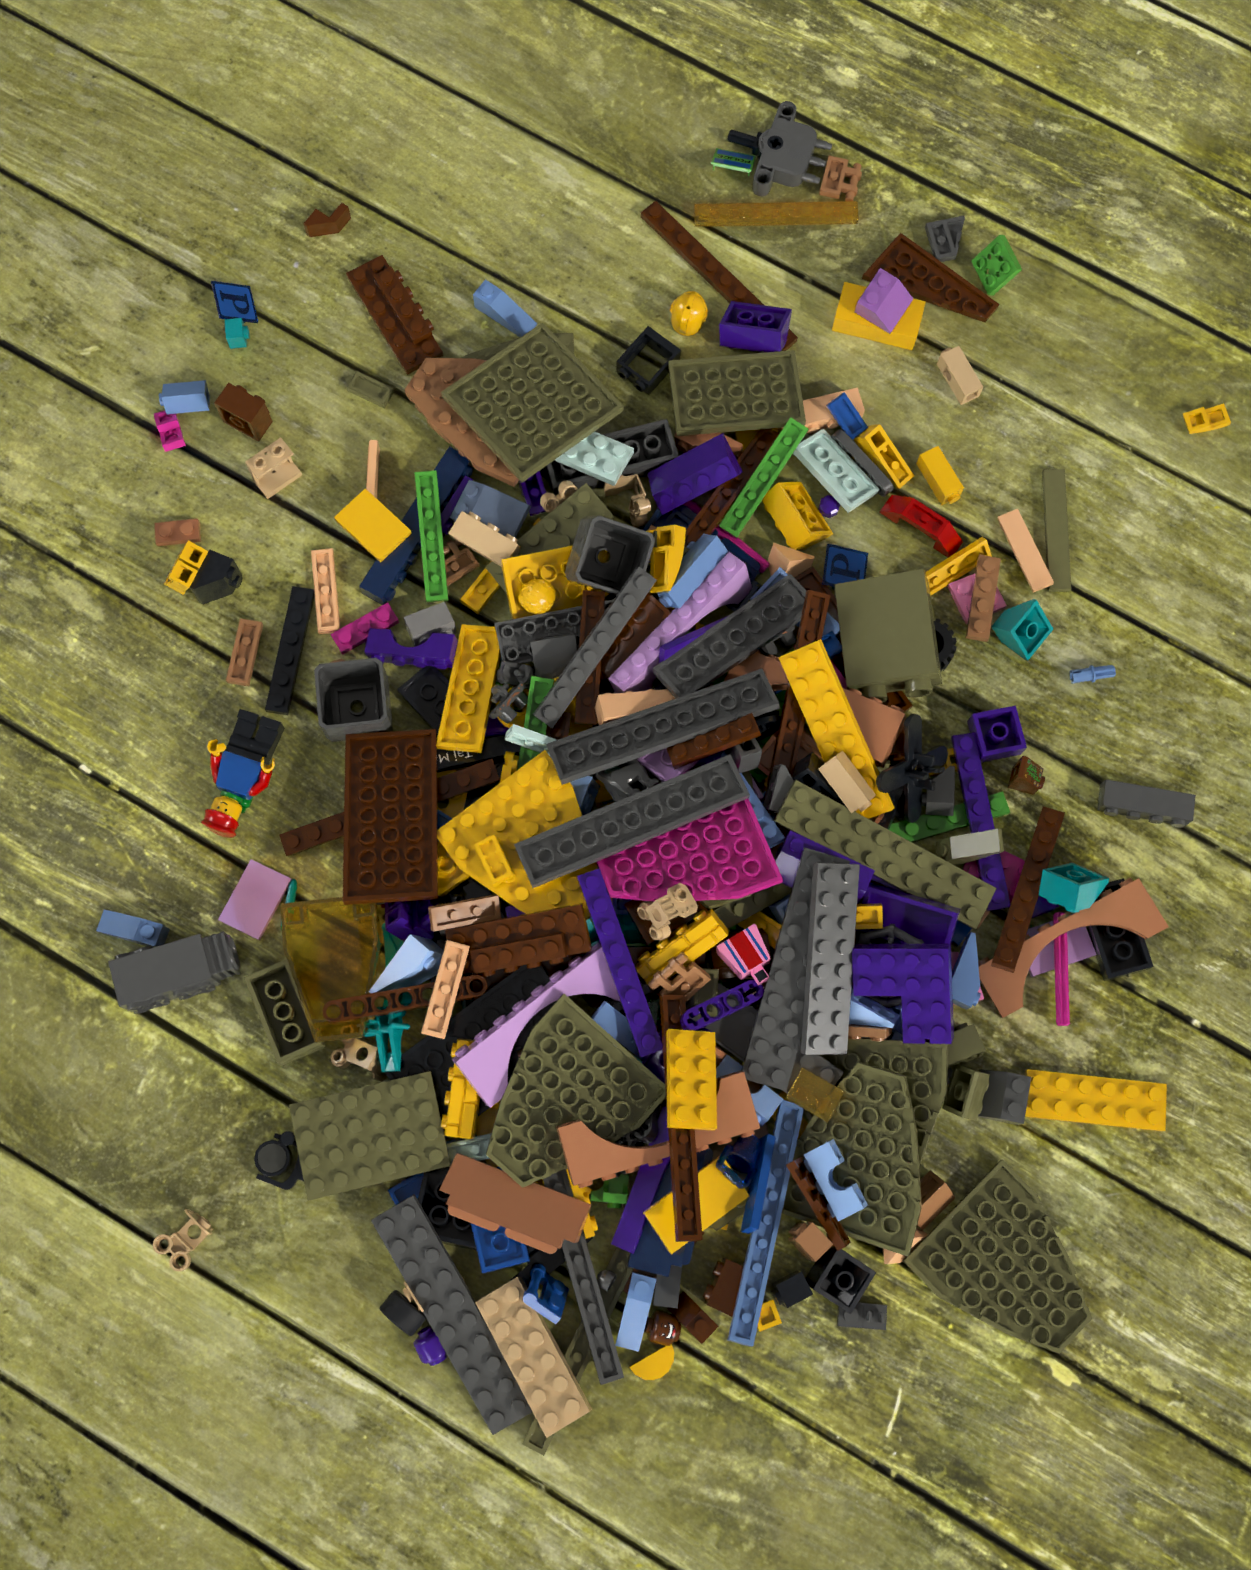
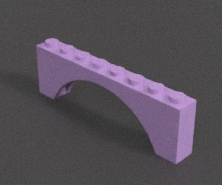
M728 552L680 609L675 608L608 678L614 692H639L652 689L656 678L652 671L658 665L661 645L684 636L699 620L713 610L727 604H739L749 594L752 585L746 564Z
M600 942L592 943L591 951L585 953L582 957L576 956L568 963L569 967L563 972L559 970L549 978L550 982L544 987L540 985L531 992L532 996L516 1003L512 1007L513 1011L510 1014L497 1018L493 1022L494 1026L491 1029L481 1031L474 1037L475 1041L469 1046L464 1045L455 1052L456 1056L452 1059L488 1107L491 1108L502 1099L508 1085V1064L514 1043L524 1026L540 1010L557 1001L563 993L566 996L598 994L621 1002Z

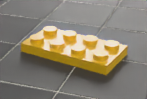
M668 1029L666 1031L667 1128L716 1130L715 1032Z

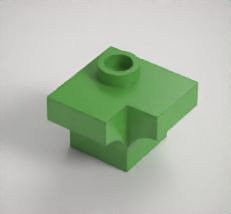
M620 1174L619 1178L605 1180L599 1190L591 1192V1201L607 1203V1208L621 1209V1205L627 1203L629 1175Z

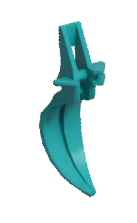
M383 923L382 931L386 968L404 941L386 931L385 923ZM403 993L398 997L401 1005L407 1006L412 1002L411 996L407 993ZM384 998L383 1006L376 1008L379 1010L386 1009L388 1001ZM406 1011L376 1016L374 1020H368L365 1023V1027L368 1030L364 1032V1036H376L382 1073L400 1071L402 1032L404 1029H410V1025L402 1021ZM388 1038H390L392 1053H388Z

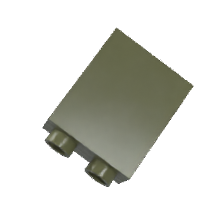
M924 569L834 584L848 689H856L866 698L875 697L885 702L889 692L905 690V696L923 697L933 692V685L942 684L930 588Z

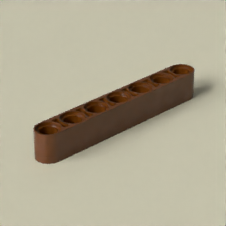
M480 975L461 977L458 988L459 993L456 996L455 1002L482 996L487 989L486 980ZM435 982L332 1000L324 1005L323 1017L326 1022L337 1024L425 1008L429 1006L430 1001L423 999L422 992L426 989L433 990ZM470 982H480L482 990L478 993L472 992L469 988ZM403 993L409 994L412 998V1002L407 1006L401 1005L398 997ZM377 998H385L388 1001V1007L384 1010L377 1009L374 1004ZM354 1002H361L364 1005V1011L361 1014H354L351 1011L350 1007ZM331 1006H336L341 1011L340 1015L335 1019L329 1018L326 1014L327 1009Z

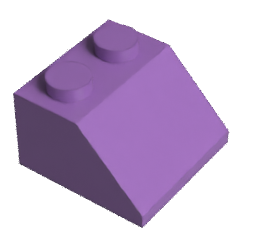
M880 268L858 300L855 313L890 334L913 301V297L898 278Z

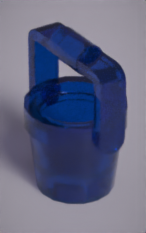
M754 1135L745 1138L740 1136L733 1146L728 1144L724 1148L716 1162V1167L723 1175L740 1189L748 1187L757 1173L758 1169L755 1166L762 1149L761 1141ZM725 1160L736 1171L748 1174L744 1181L724 1164Z

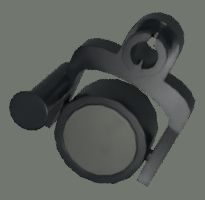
M286 1131L282 1135L275 1133L274 1138L279 1139V1141L270 1140L261 1144L255 1152L254 1161L258 1171L262 1173L257 1174L256 1179L284 1190H290L296 1185L298 1180L304 1181L299 1154L295 1168L285 1182L281 1183L268 1177L282 1175L291 1166L293 1157L288 1145L297 1147L295 1135L291 1131Z

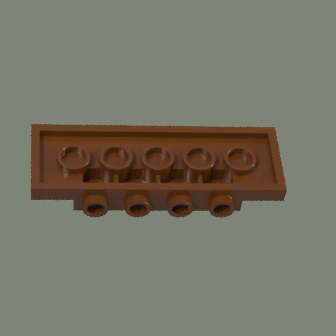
M383 255L346 273L347 279L407 375L419 369L425 358H440L443 356V351L432 335L434 327L431 321L423 318V309L419 302H413L412 298L414 296L409 286H403L402 282L404 280L399 270L394 271L388 265Z
M583 903L445 930L447 940L470 946L462 975L475 972V974L481 973L482 977L496 974L495 970L504 969V973L518 970L520 965H526L528 969L541 966L540 962L548 960L550 964H557L563 962V958L568 955L592 950Z

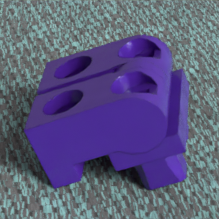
M435 899L385 902V930L404 942L410 934L427 939L434 938V932L430 926L428 907L439 905V902Z

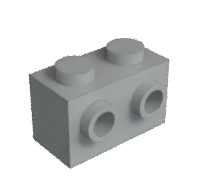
M445 602L404 617L407 631L415 647L426 642L432 633L457 634L454 620Z

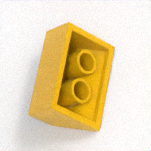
M778 482L763 498L765 510L771 514L775 521V526L782 532L786 539V544L791 549L797 551L805 550L833 535L832 530L802 482Z

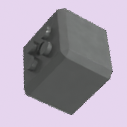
M586 516L580 520L564 573L569 581L616 596L637 566L646 571L655 539L652 533L602 516ZM602 550L608 553V560L605 563H601L598 560V554Z
M368 658L319 664L315 668L318 723L327 739L331 742L345 741L346 734L393 731L388 676L383 663L379 659ZM355 703H362L364 705L363 710L359 713L353 712L351 710L352 706Z

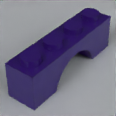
M370 628L364 652L368 658H377L382 663H392L397 666L409 664L420 668L434 666L438 669H447V667H453L458 640L454 634L432 633L423 644L416 647H404L397 643V639L391 630Z

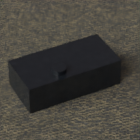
M1122 878L1109 882L1101 893L1108 889H1111L1112 892L1120 889L1119 883L1125 881V879ZM1107 925L1086 926L1097 954L1096 958L1104 982L1154 967L1144 938L1119 927Z

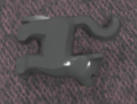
M637 759L617 765L621 769L609 774H605V770L595 773L598 780L604 784L606 790L612 796L614 802L640 792L639 789L643 791L659 784L657 779H650L648 777L645 767Z

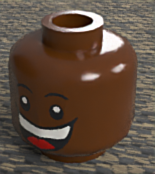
M654 1311L651 1317H647L644 1332H647V1338L651 1343L670 1346L673 1342H677L680 1337L681 1323L678 1322L674 1314Z

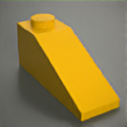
M880 424L868 426L865 431L853 439L857 446L887 476L897 489H900L914 477V474Z

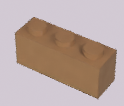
M798 1222L789 1231L791 1236L788 1240L808 1261L816 1262L833 1245L813 1222Z

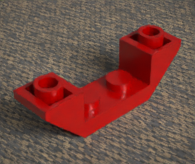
M891 495L879 511V513L896 524L900 519L905 520L935 540L933 548L947 558L955 554L963 543L950 521L915 498Z

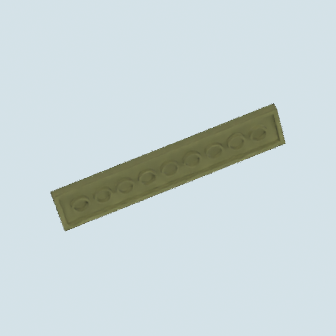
M797 780L793 781L774 819V822L782 827L875 870L874 876L906 893L960 908L958 921L972 929H977L996 890L992 885L855 811L851 814L844 805Z

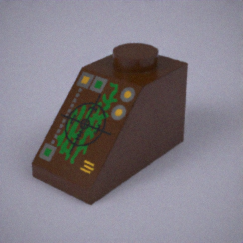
M1022 756L1012 767L1007 788L1034 795L1039 789L1043 788L1045 777L1042 776L1044 768L1027 756Z

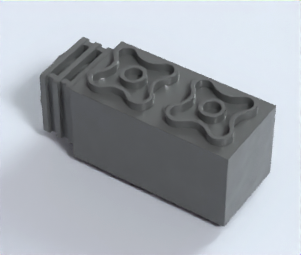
M224 931L206 937L197 934L154 948L151 946L142 947L133 952L116 955L115 960L108 961L118 1005L123 1009L134 1012V1014L170 1004V1000L176 998L185 1000L198 994L214 991L216 989L215 986L221 985L220 980L241 974L240 959L232 937Z

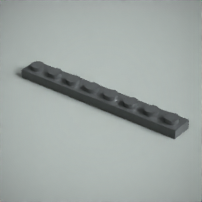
M639 566L635 568L532 715L550 728L554 727L657 580Z

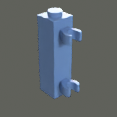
M703 534L697 542L691 541L686 548L690 550L682 558L680 569L671 591L657 592L662 605L667 608L680 609L728 553L717 535Z

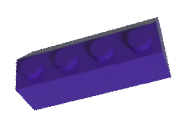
M722 433L648 472L652 496L663 515L738 476L743 471Z
M791 830L785 834V839L780 844L774 858L783 879L782 884L792 888L803 848H808L849 860V864L860 865L857 904H859L875 870Z

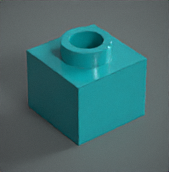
M242 318L226 319L225 333L230 349L247 347V339H250L248 326H244Z

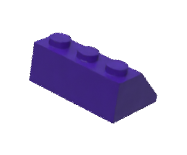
M731 301L719 323L720 346L747 349L749 351H782L787 341L792 309Z

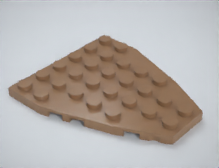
M425 358L404 389L405 395L411 402H414L416 409L425 416L431 428L448 444H452L457 448L458 453L472 462V466L476 470L515 487L519 481L518 478L441 395L443 390L487 360L474 358Z

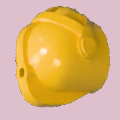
M687 291L673 301L670 307L672 327L683 336H691L701 330L703 323L707 320L708 308L705 300L699 293Z

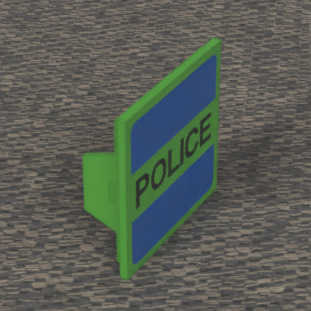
M716 148L711 164H713V170L717 166L748 172L749 177L756 156Z

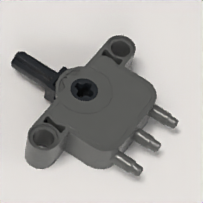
M790 101L782 102L779 105L771 129H767L763 133L758 132L757 137L735 130L729 131L727 138L729 142L752 148V154L758 158L759 162L754 173L752 187L754 194L763 197L769 194L773 182L788 187L799 186L803 181L819 184V177L807 173L809 164L818 167L826 166L825 160L813 156L814 149L817 147L831 150L832 144L817 139L816 131L812 127L795 122L797 108Z

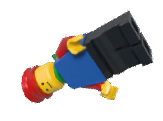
M239 709L238 719L227 746L224 743L217 744V739L211 740L207 744L208 751L211 753L210 767L213 782L221 793L220 797L214 799L211 808L205 810L204 819L200 822L213 833L225 838H234L236 836L235 831L239 826L238 819L240 814L245 813L246 809L250 807L254 796H257L269 786L272 770L275 766V759L272 756L285 729L279 721L264 716L260 717L258 714Z

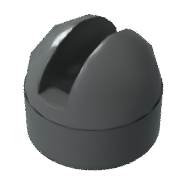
M610 1270L600 1271L596 1278L599 1287L608 1292L614 1284L617 1274Z

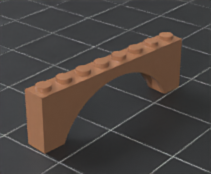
M758 650L732 668L724 682L763 669L773 691L787 689L788 678L778 657L771 654L767 657L760 654L761 651ZM843 688L875 764L884 768L904 727L906 714L903 713L904 710L894 705H891V707L883 705V702L875 697L866 698L856 689L850 688L847 690Z
M1130 877L1119 883L1120 889L1114 892L1108 889L1099 895L1100 900L1094 902L1090 908L1080 910L1073 915L1067 912L1058 917L1059 922L1053 926L1049 923L1037 929V935L1030 937L1027 934L1014 973L992 967L993 959L990 960L988 957L978 961L980 981L1002 1018L1023 1007V990L1028 971L1040 951L1058 936L1080 927L1107 925L1129 930L1146 940L1169 927L1139 878L1133 881Z
M743 1071L717 1077V1129H695L696 1152L708 1149V1144L717 1142L718 1145L729 1143L732 1141L731 1137L740 1135L741 1138L752 1136L755 1134L754 1130L760 1129ZM580 1119L556 1126L571 1182L574 1186L578 1185L579 1188L590 1186L593 1184L592 1180L601 1177L602 1181L615 1178L617 1172L625 1170L627 1174L640 1170L639 1166L648 1163L649 1166L663 1163V1158L670 1156L669 1140L649 1146H627L598 1136Z

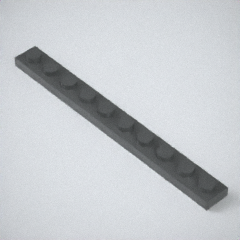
M565 1169L543 1179L545 1187L573 1197ZM582 1230L577 1243L564 1239L562 1250L599 1383L603 1385L624 1378Z

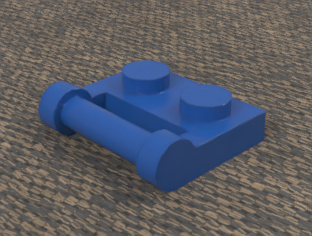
M535 1264L530 1272L531 1280L528 1289L524 1292L523 1302L556 1325L562 1317L569 1288L561 1281L547 1274L543 1265ZM539 1284L543 1285L540 1298L537 1293Z

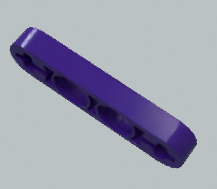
M755 980L746 981L688 1009L682 1014L680 1025L683 1030L698 1031L755 1003L763 996L764 988L762 984L757 985ZM749 989H756V993L754 995L750 994L745 998L743 997L742 994L747 992ZM728 995H733L737 998V1007H731L727 1004L726 998ZM707 1005H714L717 1008L718 1015L716 1017L708 1015L706 1011ZM701 1014L702 1018L698 1019L694 1024H688L689 1016L694 1018Z

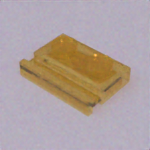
M801 1068L786 1099L829 1122L845 1091L805 1068Z

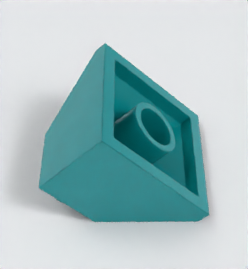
M1036 599L1003 611L991 626L1003 644L1027 661L1053 631L1051 623Z

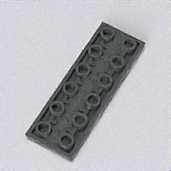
M613 600L605 601L604 612ZM582 606L494 623L502 662L506 661L517 664L533 661L531 640L572 633L575 634L578 651Z

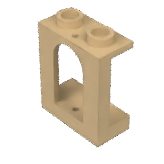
M281 437L245 461L254 483L267 499L302 476L301 471L292 461L291 456L294 453Z

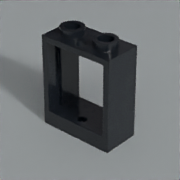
M647 326L616 361V372L622 379L633 383L638 391H644L650 395L669 373L668 361L680 360L681 349ZM646 345L667 360L650 381L628 367Z

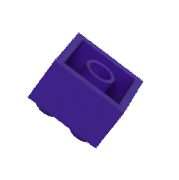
M1016 705L974 713L967 721L970 733L975 732L981 763L1021 755L1027 748Z

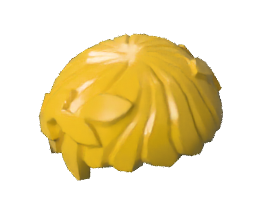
M534 579L523 584L518 598L520 605L526 611L533 614H542L548 612L553 606L556 593L553 586L546 580Z

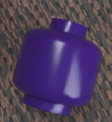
M427 1326L417 1333L418 1337L413 1344L422 1363L434 1366L447 1358V1354L431 1326Z

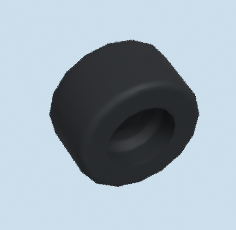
M394 1290L379 1308L393 1324L409 1336H413L427 1319L413 1302H409L407 1297L397 1290Z

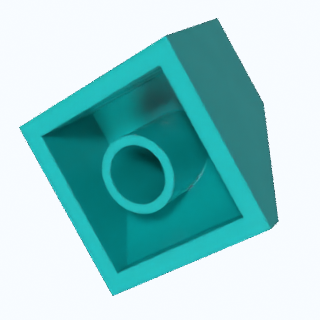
M1075 863L1043 869L1038 895L1046 898L1049 903L1064 906L1067 911L1077 913L1092 906L1109 883V878Z

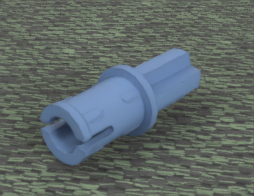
M1090 665L1088 668L1070 670L1072 684L1085 681L1093 683L1096 679L1110 678L1116 675L1113 665L1100 667Z

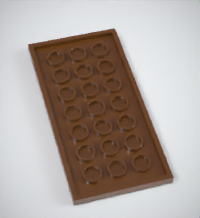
M436 729L346 734L343 849L344 905L438 899Z

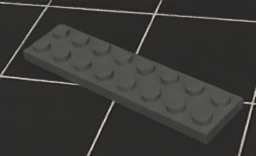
M791 574L787 575L671 657L656 665L652 672L675 698L704 689L801 620L806 590Z
M813 862L801 1053L805 1055L847 1054L852 986V948H854L859 864Z

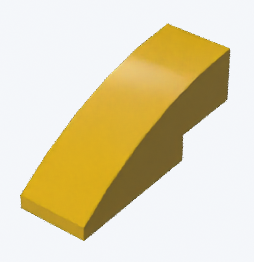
M678 525L657 527V547L652 549L650 575L657 581L650 589L651 593L671 591L683 557L685 527Z

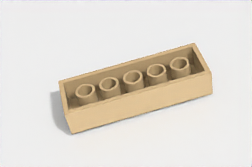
M516 1277L475 1303L546 1438L590 1412L592 1408L544 1318L523 1302V1295L527 1287L522 1277Z

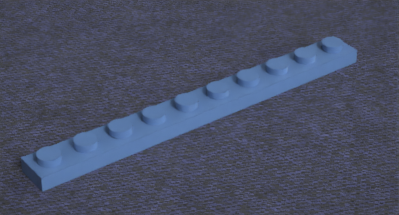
M783 1100L778 1107L773 1136H775L776 1140L759 1229L750 1235L728 1335V1341L749 1347L754 1346L790 1177V1171L786 1164L793 1161L804 1111L803 1105Z

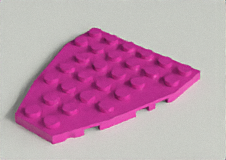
M748 798L597 861L610 898L655 901L667 895L668 888L682 883L687 886L695 901L739 899L783 882Z

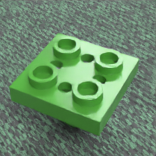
M1005 235L997 236L971 261L987 294L992 296L1022 271Z

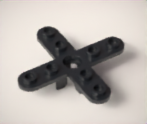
M910 714L904 721L905 743L903 748L905 751V761L883 770L876 778L877 788L883 793H888L905 785L903 790L905 794L903 813L906 821L911 823L916 822L921 815L922 788L931 791L935 790V781L929 778V773L943 772L945 770L943 766L948 757L947 748L942 745L922 752V719L918 714Z

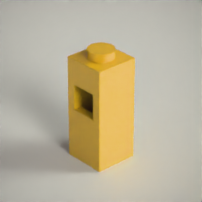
M939 446L920 454L916 465L941 506L948 502L952 504L961 498L960 495L964 487Z

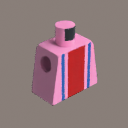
M756 924L751 925L717 946V955L740 980H744L751 975L757 985H760L769 978L764 967L770 963V956Z

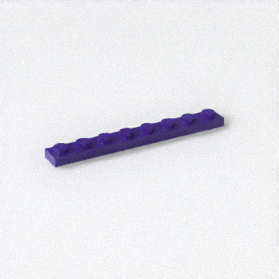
M975 732L953 735L951 741L970 833L993 830L995 828ZM1000 853L976 860L980 879L996 888L986 911L1010 908L1011 904Z
M600 868L578 875L577 879L639 1055L644 1057L663 1050Z

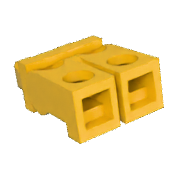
M188 540L179 553L164 585L184 595L186 590L190 588L198 572L197 570L201 567L208 551Z

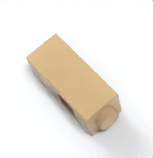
M960 346L943 350L940 353L937 366L960 405L978 398L982 392L983 385Z
M843 751L818 768L851 814L857 809L862 812L872 805L870 800L876 794Z

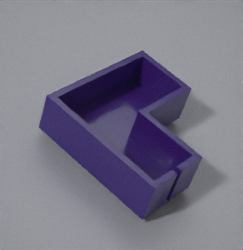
M873 882L869 883L862 904L882 903L883 927L890 926V923L895 924L899 929L919 940L922 939L924 941L923 944H951L960 908L911 895ZM855 929V930H856V931H859V932H861V931L867 932V931H871V930H875V929ZM888 936L882 937V939L888 940ZM895 937V943L907 944L904 941Z
M855 944L854 948H852L853 996H901L903 1043L925 1044L926 1040L929 1039L930 1044H952L954 1024L951 944Z

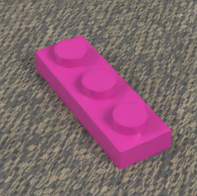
M387 602L330 635L343 655L365 643L370 628L389 629L400 622Z

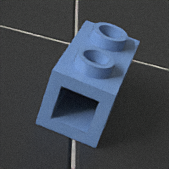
M206 380L163 384L162 393H159V402L161 406H164L166 414L209 411L210 395Z

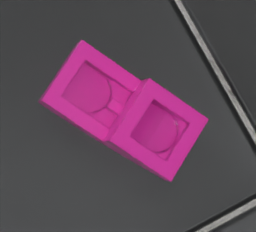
M165 410L154 413L156 426L165 452L186 446L177 414H166Z

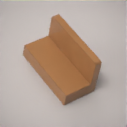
M931 1170L920 1180L922 1209L917 1226L921 1230H924L955 1199L946 1182Z

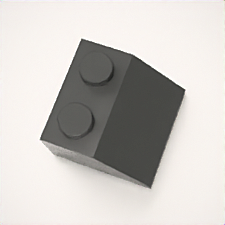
M979 1069V1071L990 1074L989 1087L982 1101L983 1108L978 1117L1013 1125L1024 1124L1031 1077L1010 1072Z

